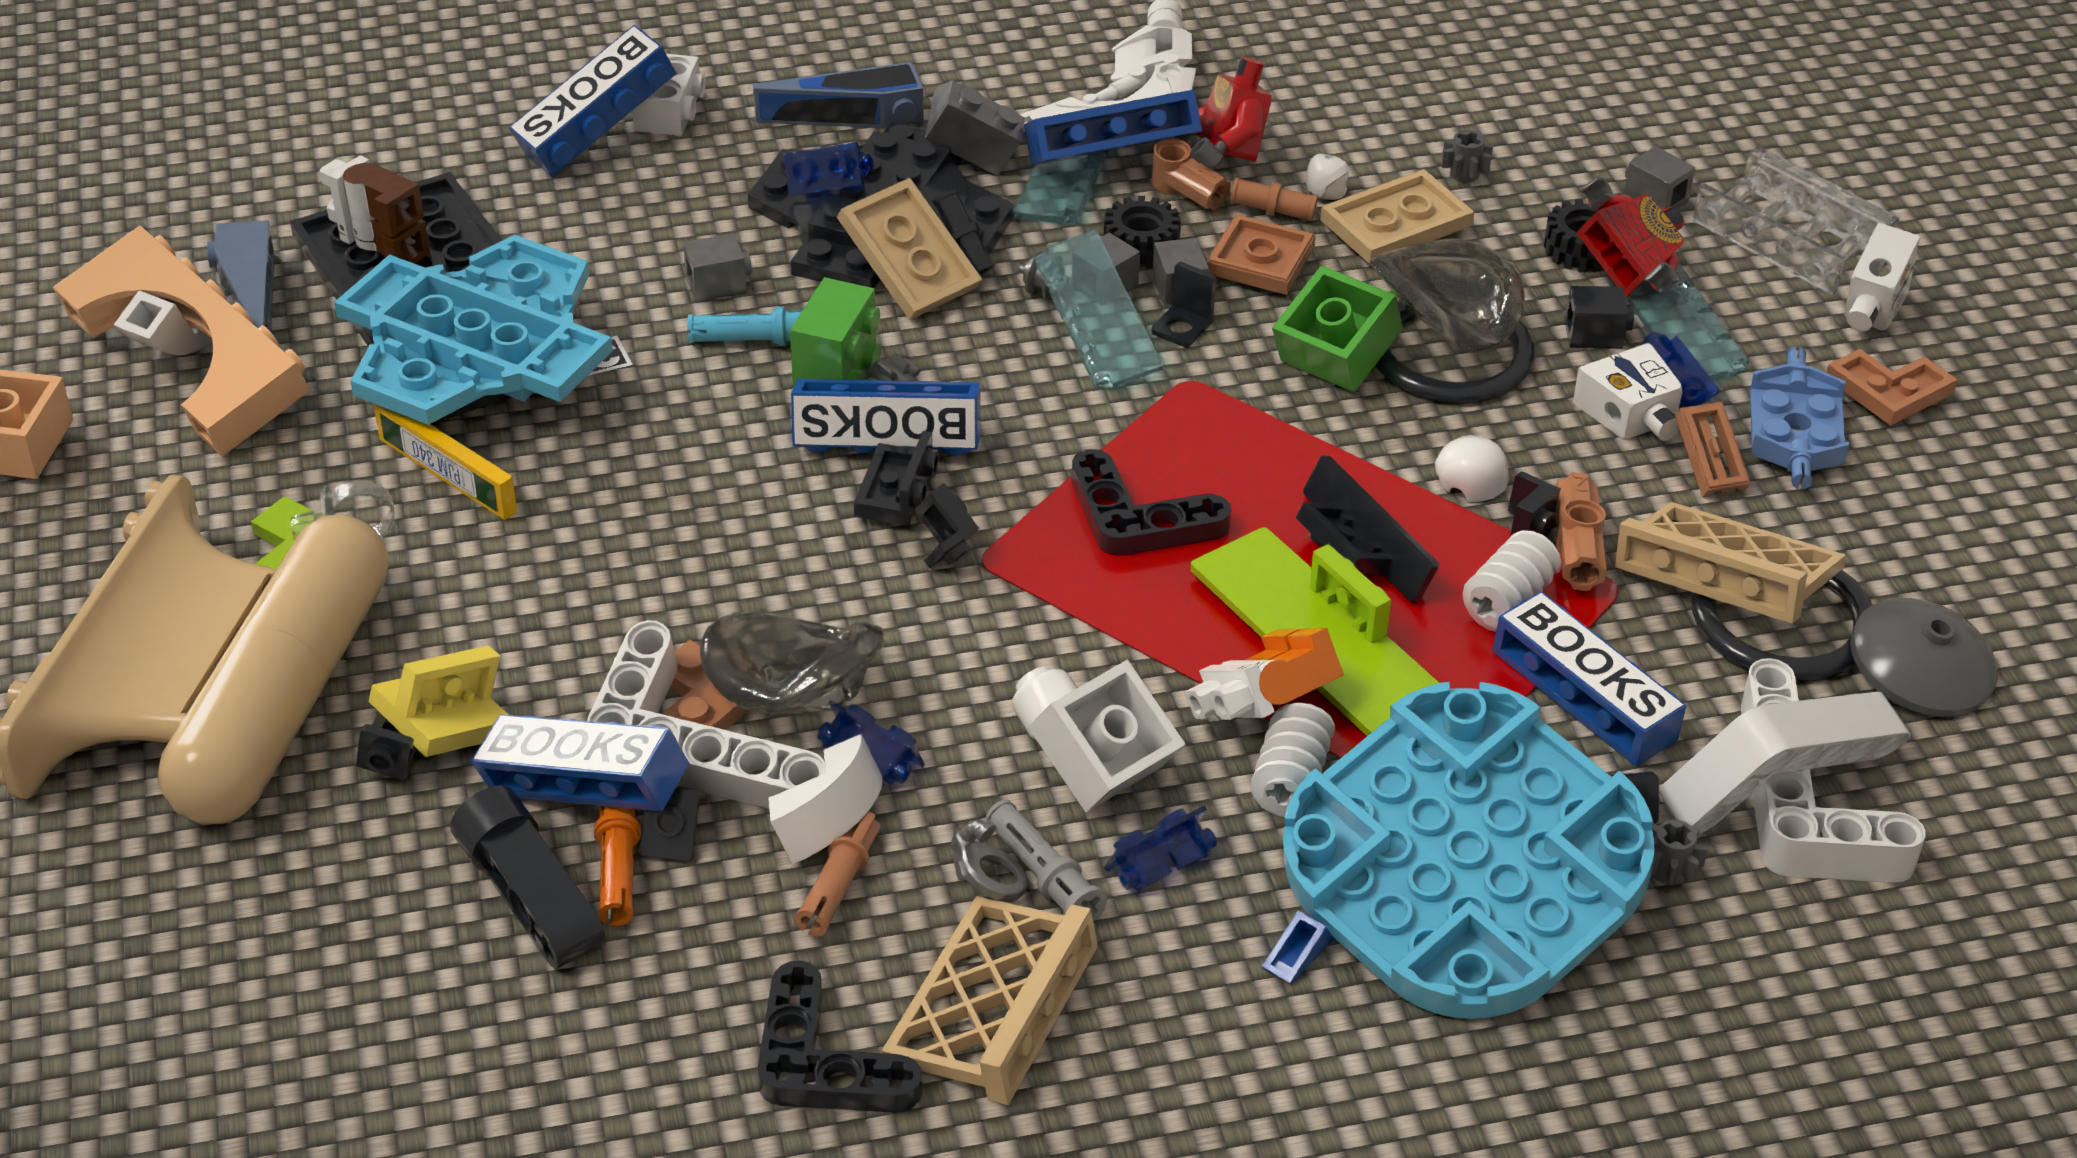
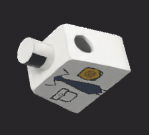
M1878 222L1853 272L1844 316L1853 329L1867 331L1872 327L1878 330H1887L1908 295L1920 241L1919 235ZM1886 262L1890 265L1891 272L1886 276L1880 277L1878 274Z
M1647 343L1579 367L1573 403L1620 438L1630 439L1652 431L1660 440L1666 441L1674 437L1679 431L1675 414L1679 409L1682 387L1654 347Z

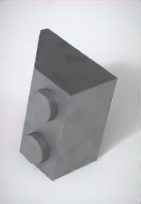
M952 80L939 85L934 91L925 139L937 146L950 148L951 153L998 176L1022 142L1025 117L1019 115L1009 106L1000 105L982 96L976 89L963 86Z

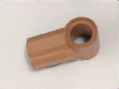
M1166 138L1158 141L1154 147L1151 180L1153 187L1165 194L1182 193L1212 212L1222 206L1224 199L1230 192L1231 181L1193 159L1190 154L1191 148L1185 141L1177 138Z

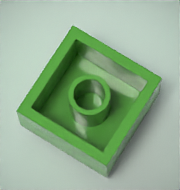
M1322 265L1272 327L1282 362L1352 392L1357 390L1403 330L1396 295Z
M826 277L823 278L790 329L793 387L797 379L865 380L872 364L881 357V345L876 343V331L880 322V309L875 308V288Z

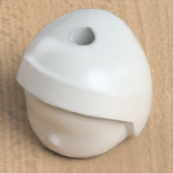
M1326 154L1314 155L1307 169L1306 185L1308 191L1312 195H1318L1320 199H1341L1347 192L1348 171L1350 167L1346 161L1339 157Z

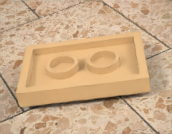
M1425 169L1324 205L1321 208L1320 220L1365 261L1372 264L1473 226L1474 211Z
M911 178L841 208L837 219L909 320L978 288L982 281L978 272Z

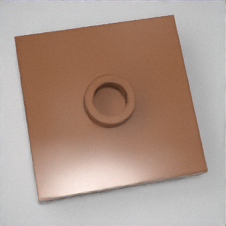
M1235 214L1206 261L1209 273L1216 277L1287 295L1315 247L1316 235Z

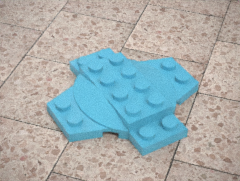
M513 235L470 256V266L457 272L445 273L443 264L424 268L398 257L388 255L334 302L336 317L372 330L374 344L369 345L350 381L353 395L428 425L486 395L505 394L524 402L535 392L561 402L613 352L612 338L610 336L575 324L572 311L589 277L588 261L518 235Z

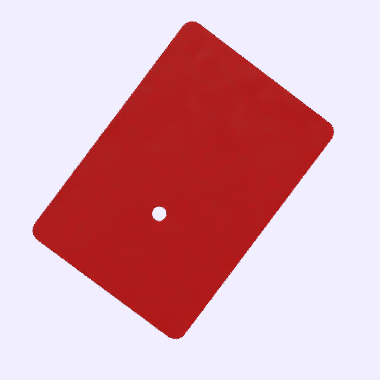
M1186 381L1174 386L1101 451L1109 454L1114 460L1133 506L1200 494H1216L1227 499L1231 505V521L1227 534L1213 540L1127 555L1108 554L1101 550L1096 542L1072 485V476H1070L987 548L982 556L983 566L990 573L1201 684L1203 680L1199 670L1210 665H1221L1223 662L1230 660H1246L1266 649L1261 637L1190 571L1191 561L1255 530L1266 527L1312 568L1313 551L1323 546L1310 539L1309 531L1295 517L1303 502H1311L1303 494V488L1321 456H1331L1439 562V568L1420 601H1409L1384 575L1363 574L1375 586L1382 588L1391 599L1387 636L1439 683L1450 682V689H1479L1480 682L1505 687L1528 697L1536 688L1534 684L1492 651L1496 632L1482 627L1470 616L1464 605L1462 595L1466 582L1510 538L1511 530L1197 381ZM1092 471L1094 475V481L1099 480L1100 476H1096ZM1099 498L1094 501L1101 505L1116 503L1115 500L1109 498ZM1156 521L1153 523V525L1160 528L1175 526L1170 521ZM1561 569L1560 573L1553 575L1552 582L1542 592L1558 605L1564 607L1568 613L1590 629L1616 600L1618 587L1612 579L1606 576L1604 583L1593 586L1589 591L1574 590L1571 584L1562 578ZM1317 689L1280 705L1272 704L1274 711L1286 704L1292 703L1312 704L1323 709L1331 716L1335 724L1334 735L1331 738L1328 752L1339 758H1342L1367 737ZM1272 713V714H1270V715H1268V716H1266V717H1264V718L1270 721V719H1271V717H1272V715H1273L1274 713Z

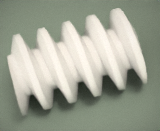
M1519 531L1512 534L1505 544L1464 585L1462 595L1464 605L1470 616L1482 627L1496 632L1500 615L1540 591L1542 592L1552 582L1553 575L1560 573L1562 562L1559 552L1554 544L1542 534L1534 531Z
M1305 703L1286 704L1277 709L1270 719L1269 729L1265 734L1264 744L1260 750V757L1256 762L1255 772L1251 778L1250 790L1257 803L1273 815L1285 818L1288 804L1299 784L1315 768L1322 773V767L1326 762V753L1330 749V742L1335 729L1331 716L1323 709Z

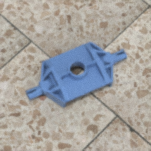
M1792 347L1786 353L1787 364L1754 371L1750 386L1752 453L1756 457L1787 468V471H1791L1793 487L1799 489L1801 481L1802 489H1807L1812 484L1811 470L1840 466L1846 461L1849 442H1845L1842 402L1846 381L1812 366H1806V351L1799 347L1797 355L1796 347ZM1791 427H1797V428H1800V429H1802V430H1801V431H1800V430H1794V429H1791Z

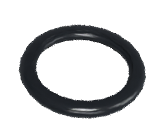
M1424 293L1404 298L1397 302L1402 323L1414 317L1434 313L1461 314L1477 318L1503 332L1511 341L1513 358L1510 365L1497 375L1479 381H1441L1410 370L1396 359L1390 347L1375 365L1388 381L1399 389L1417 397L1442 403H1477L1501 397L1517 388L1530 374L1534 365L1535 345L1528 328L1520 319L1496 303L1463 293Z
M1843 570L1824 584V586L1838 595L1850 609L1853 616V628L1863 611L1873 605L1866 591L1853 577ZM1694 592L1692 594V613L1702 636L1724 658L1749 671L1750 666L1755 661L1771 658L1786 663L1793 670L1796 681H1811L1842 674L1856 665L1851 651V635L1842 647L1823 655L1798 658L1775 655L1741 641L1728 631L1716 612V599Z

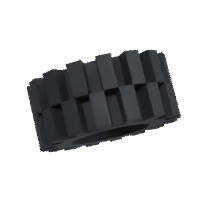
M1138 196V201H1133L1131 197L1124 198L1123 204L1116 201L1112 204V209L1108 208L1104 216V235L1111 233L1140 251V264H1145L1146 269H1153L1154 242L1180 240L1181 217H1179L1178 210L1176 208L1171 209V204L1167 201L1160 205L1159 198L1152 197L1151 201H1145V196Z
M1575 199V205H1572L1568 200L1562 202L1561 207L1556 205L1552 208V212H1549L1544 248H1546V255L1548 257L1553 256L1552 261L1557 265L1563 261L1564 268L1569 270L1573 266H1578V272H1586V267H1591L1593 272H1597L1601 269L1600 263L1577 234L1580 228L1596 213V211L1591 210L1589 204L1583 203V199Z

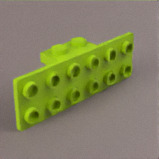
M1262 527L1191 561L1190 571L1260 637L1276 629L1327 628L1344 675L1316 689L1366 736L1390 718V706L1411 692L1439 683L1387 636L1391 599L1385 591L1375 586L1356 569L1349 559L1344 558L1329 544L1313 551L1311 568L1268 528Z

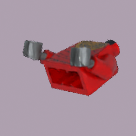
M1241 57L1235 77L1224 74L1217 76L1207 104L1198 108L1202 131L1196 134L1201 140L1190 151L1191 156L1198 163L1209 167L1215 166L1220 162L1223 154L1256 162L1272 101V95L1258 85L1265 65L1263 62L1248 57ZM1193 135L1177 139L1188 142Z
M1601 176L1596 177L1580 188L1581 193L1588 197L1589 207L1592 211H1596V213L1577 232L1578 236L1617 287H1623L1625 297L1631 295L1645 280L1649 281L1651 286L1659 291V294L1663 297L1680 281V277L1676 272L1679 259L1675 251L1684 244V238L1678 231L1683 227L1684 223L1682 214L1674 207H1667L1662 210L1649 195L1632 198L1629 195L1613 194L1607 181Z

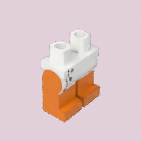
M1276 629L1261 637L1266 650L1246 660H1230L1223 662L1221 665H1210L1199 670L1203 683L1186 690V696L1196 719H1206L1215 714L1216 717L1225 720L1233 718H1264L1275 712L1272 704L1280 705L1287 703L1343 676L1344 673L1328 629Z

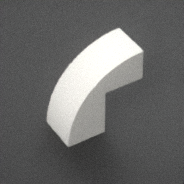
M142 291L137 292L114 324V327L125 337L172 355L190 354L213 342L205 333L188 325L174 303Z
M862 734L823 750L826 767L825 774L768 798L770 822L792 864L810 857L830 845L835 838L843 836L863 818L876 801L882 787V774Z

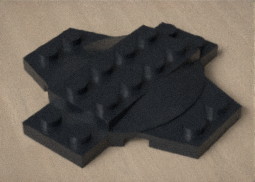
M890 123L883 133L874 131L864 145L843 151L782 149L748 193L749 209L788 229L794 227L795 224L797 225L801 233L802 246L791 260V275L819 282L826 277L870 288H875L881 279L837 219L841 208L911 178L945 226L932 201L946 191L957 189L958 195L972 222L978 223L981 229L978 234L990 255L1014 218V203L965 180L958 168L963 158L951 153L950 148L937 146L926 140L925 130L912 128L906 124Z

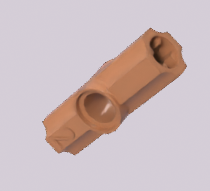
M1571 472L1568 477L1557 480L1556 487L1561 488L1556 509L1558 534L1555 547L1561 557L1562 578L1567 580L1574 590L1589 591L1593 586L1604 583L1607 568L1602 532L1606 513L1599 504L1597 484L1593 483L1586 473Z

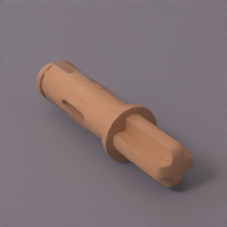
M868 811L848 832L841 837L835 838L829 845V858L802 907L795 915L794 921L800 930L804 931L814 914L817 918L808 934L819 937L827 932L829 923L856 873L862 871L868 864V851L880 830V824L874 820V813Z

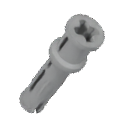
M1001 800L994 804L987 812L986 822H992L996 826L995 832L1037 877L1038 890L1045 899L1054 900L1063 910V915H1065L1071 904L1084 907L1081 903L1085 900L1088 903L1086 908H1091L1093 922L1099 918L1107 904L1105 892L1099 886L1088 883L1082 876V868L1074 859L1065 856L1061 857L1043 838L1040 832L1016 809V806L1010 800ZM1021 836L1030 844V846L1034 849V852H1033V850L1022 840Z

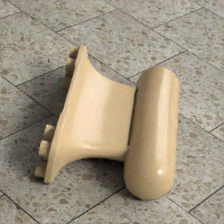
M173 474L169 475L164 482L151 481L145 492L146 509L142 514L130 512L127 515L123 525V536L126 543L49 656H45L27 682L15 680L8 689L6 697L8 711L3 718H0V784L6 785L8 792L13 797L21 799L33 797L56 765L83 748L118 740L162 742L168 744L161 754L158 783L161 793L176 813L202 825L233 822L250 810L260 798L386 582L390 556L382 538L371 525L348 514L322 515L304 527L277 569L242 561L225 554L211 545L200 534V520L189 479Z

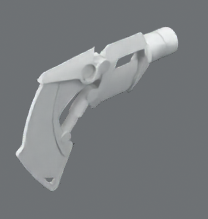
M1156 0L1148 8L1147 26L1112 48V51L1115 52V73L1110 78L1114 82L1109 84L1108 88L1097 94L1085 95L1083 101L1069 97L1019 114L1025 117L1024 124L1036 118L1192 90L1196 68L1184 67L1192 60V33L1182 29L1181 6L1174 0ZM1156 48L1166 50L1156 54ZM1134 92V94H1132L1131 96H1129V97H1127V98H1125V99H1123V100H1120V99H1122L1123 97H1125V96H1127V95H1129V94H1131V93Z

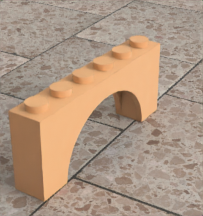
M140 225L53 287L68 316L92 338L113 328L115 322L137 292L142 291L174 303L188 325L197 328L213 340V356L208 373L198 389L181 406L195 432L222 457L310 391L302 375L306 371V367L293 350L287 349L284 352L279 347V343L274 335L264 325H261L259 328L254 326L251 317L239 303L229 304L224 293L214 281L209 279L207 282H204L190 260L186 257L179 260L170 244L161 235L154 238Z

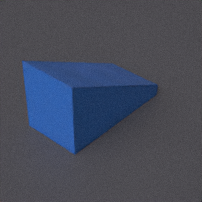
M1298 910L1262 965V968L1292 985L1333 941V937L1327 926Z

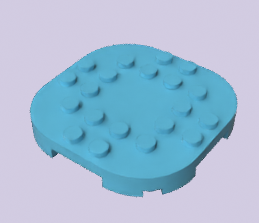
M1444 682L1421 688L1402 697L1390 706V718L1324 773L1319 772L1315 768L1304 778L1292 795L1284 818V867L1290 888L1303 909L1313 919L1327 926L1331 936L1402 998L1427 1011L1454 1018L1479 1019L1501 1016L1526 1007L1547 993L1634 914L1641 904L1650 883L1655 851L1651 813L1644 798L1634 784L1621 771H1618L1611 777L1539 719V705L1515 691L1490 683L1480 682L1479 689H1450V682Z

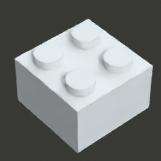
M1128 660L1050 703L1028 727L1085 812L1090 811L1160 769L1186 745Z

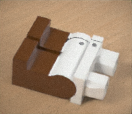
M361 155L348 163L335 159L320 169L322 184L330 187L332 199H330L327 205L328 217L337 223L340 240L348 244L356 241V245L362 249L375 250L384 255L385 258L388 255H392L414 264L431 254L425 221L421 220L424 217L419 184L372 164L369 159ZM406 198H408L409 204L404 202ZM414 234V235H415V240L412 239L410 236H412V235Z

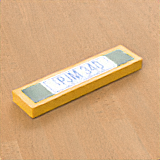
M373 404L379 440L503 520L517 513L513 476L433 425L422 423Z

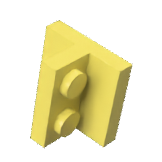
M489 645L405 663L400 679L372 685L368 701L401 734L413 738V745L425 757L482 744L499 715H509L491 699L501 656Z

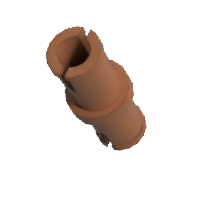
M1238 177L1234 180L1230 197V204L1266 210V215L1275 217L1276 213L1306 219L1310 222L1313 221L1318 201V195H1309L1283 189L1280 183L1273 182L1272 186L1242 180Z

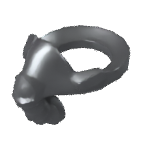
M977 819L969 821L962 828H958L953 833V838L951 839L957 879L961 881L966 879L983 895L997 901L1012 902L1020 899L1025 894L1028 885V879L1024 870L1008 853L983 843L993 835L996 826L992 822H984ZM988 860L996 865L1003 864L1014 874L1016 882L1013 884H1002L992 880L983 872L980 862Z

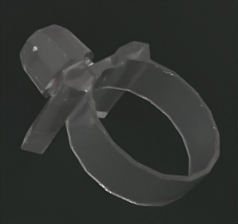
M370 480L349 481L342 483L333 490L323 486L320 491L321 513L314 514V511L297 514L291 518L293 539H296L304 527L322 515H334L335 505L344 499L354 496H371L381 500L389 507L390 511L385 519L372 526L382 538L389 533L394 525L395 512L392 496L381 484Z

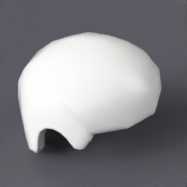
M1461 436L1449 442L1442 448L1435 461L1436 474L1446 492H1450L1452 488H1458L1469 502L1476 503L1494 499L1506 490L1509 482L1508 464L1504 452L1495 442L1481 436Z

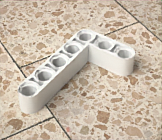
M647 620L639 622L628 631L587 719L589 722H616L638 726L657 725L669 728L690 763L677 786L700 790L708 794L769 809V797L826 773L825 761L820 755L812 751L659 714L661 705L676 675L678 662L669 630L658 621ZM635 692H638V693H637V694H635V695H632V696H628V695H629V694H632V693H635ZM708 758H716L710 762H703ZM756 770H765L760 774H750Z
M1767 658L1755 661L1750 666L1741 702V714L1760 705L1799 701L1794 672L1786 663ZM1810 769L1773 774L1752 793L1761 858L1764 865L1778 875L1897 883L1910 879L1915 872L1926 831L1923 824L1909 814L1890 811L1816 807Z
M1882 692L1760 705L1746 711L1732 721L1660 787L1659 794L1676 820L1688 823L1694 829H1698L1700 834L1720 822L1773 774L1876 760L1889 755L1901 747L1910 738L1911 733Z

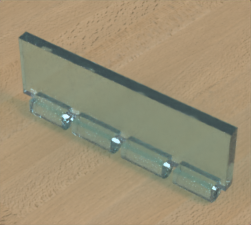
M1109 151L1035 165L1014 211V219L1064 224L1065 220L1066 223L1080 222Z
M1097 230L1048 245L1046 252L1040 253L1035 257V264L1045 285L1050 287L1049 293L1062 320L1066 321V329L1078 354L1083 355L1081 360L1094 386L1099 387L1111 382L1112 386L1116 387L1163 370V364Z
M1678 264L1676 270L1680 281L1663 297L1646 280L1631 295L1625 297L1627 302L1633 305L1634 312L1686 388L1736 376V372L1742 371L1748 366L1749 360L1735 340L1732 339L1717 315L1713 313L1708 302L1698 288L1694 286L1693 281L1680 264Z

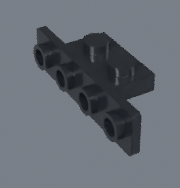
M1321 456L1303 488V494L1311 502H1303L1295 518L1309 531L1310 539L1318 545L1325 546L1329 544L1340 555L1349 559L1362 574L1384 575L1409 601H1420L1439 568V562L1331 456Z

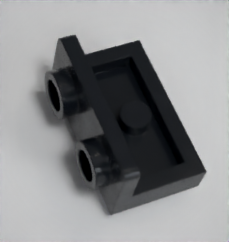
M922 431L915 449L878 443L854 501V517L905 526L910 525L914 510L927 496V479L935 478L938 470L939 451L933 450L932 432Z

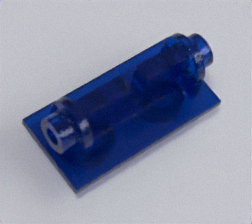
M858 142L784 153L789 196L864 185L863 177L874 168L872 156L869 154L865 155L864 152L859 151Z
M1651 332L1645 337L1644 344L1650 343L1681 383L1682 394L1679 408L1703 405L1721 392L1678 336L1670 340L1665 334Z
M830 700L828 705L836 717L832 723L825 722L817 734V738L822 741L824 749L862 734L882 774V780L889 784L895 782L903 784L908 779L911 773L910 762L922 768L924 767L925 762L915 748L917 741L908 732L894 725L887 730L876 724V719L860 706L851 704L847 709Z
M1205 805L1188 814L1183 808L1178 809L1161 819L1157 823V829L1143 835L1140 829L1135 830L1119 839L1113 845L1116 851L1104 867L1106 872L1120 866L1121 870L1118 872V877L1122 886L1126 890L1134 888L1140 891L1171 874L1172 870L1163 856L1168 854L1178 871L1210 856L1211 849L1217 846L1216 837L1209 828L1202 829L1198 823L1207 811Z

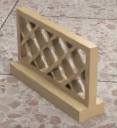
M1669 502L1643 522L1628 518L1620 524L1615 567L1793 624L1801 617L1803 601L1844 568L1846 555L1681 504Z
M976 896L882 1049V1053L908 1056L918 1063L922 1072L985 1087L988 1101L1009 1105L1098 947L1091 908L1071 904L1065 915ZM983 917L1004 921L1006 924L1005 927L979 936L976 930ZM1038 930L1054 932L1049 940L1028 947L1023 936ZM1015 940L1019 951L992 961L987 951L988 949ZM979 953L984 964L958 974L955 973L953 967L957 961ZM1028 964L1031 970L1028 978L1007 986L1004 984L1000 976L1001 974ZM992 978L997 988L996 990L969 1000L964 988ZM956 992L961 1003L932 1013L930 1005L934 999ZM1005 1003L1008 1009L1006 1016L982 1026L977 1014ZM969 1017L974 1029L945 1040L940 1030L941 1027ZM932 1031L937 1043L920 1050L905 1047L910 1039ZM982 1043L985 1049L977 1065L955 1060L953 1056L954 1053Z

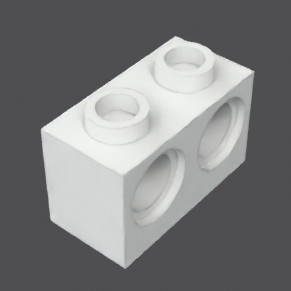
M666 54L677 74L632 111L634 131L675 136L683 135L688 120L693 121L695 118L697 99L703 98L705 93L706 77L705 74L699 71V57Z

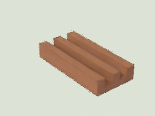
M1723 402L1679 408L1675 418L1702 497L1711 496L1719 491V494H1726L1735 488L1737 492L1746 490L1751 483ZM1706 415H1711L1732 477L1727 478L1719 455L1720 449L1716 438L1712 435Z

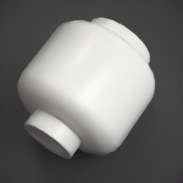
M1042 666L1028 672L1016 684V693L1012 700L1013 709L1028 734L1034 740L1036 739L1028 728L1050 703L1077 689L1070 675L1064 670L1050 669L1048 666Z

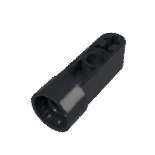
M492 786L475 793L461 804L451 820L450 829L452 835L473 865L486 873L552 968L557 969L606 944L605 932L596 912L538 833L539 827L537 822L512 788Z

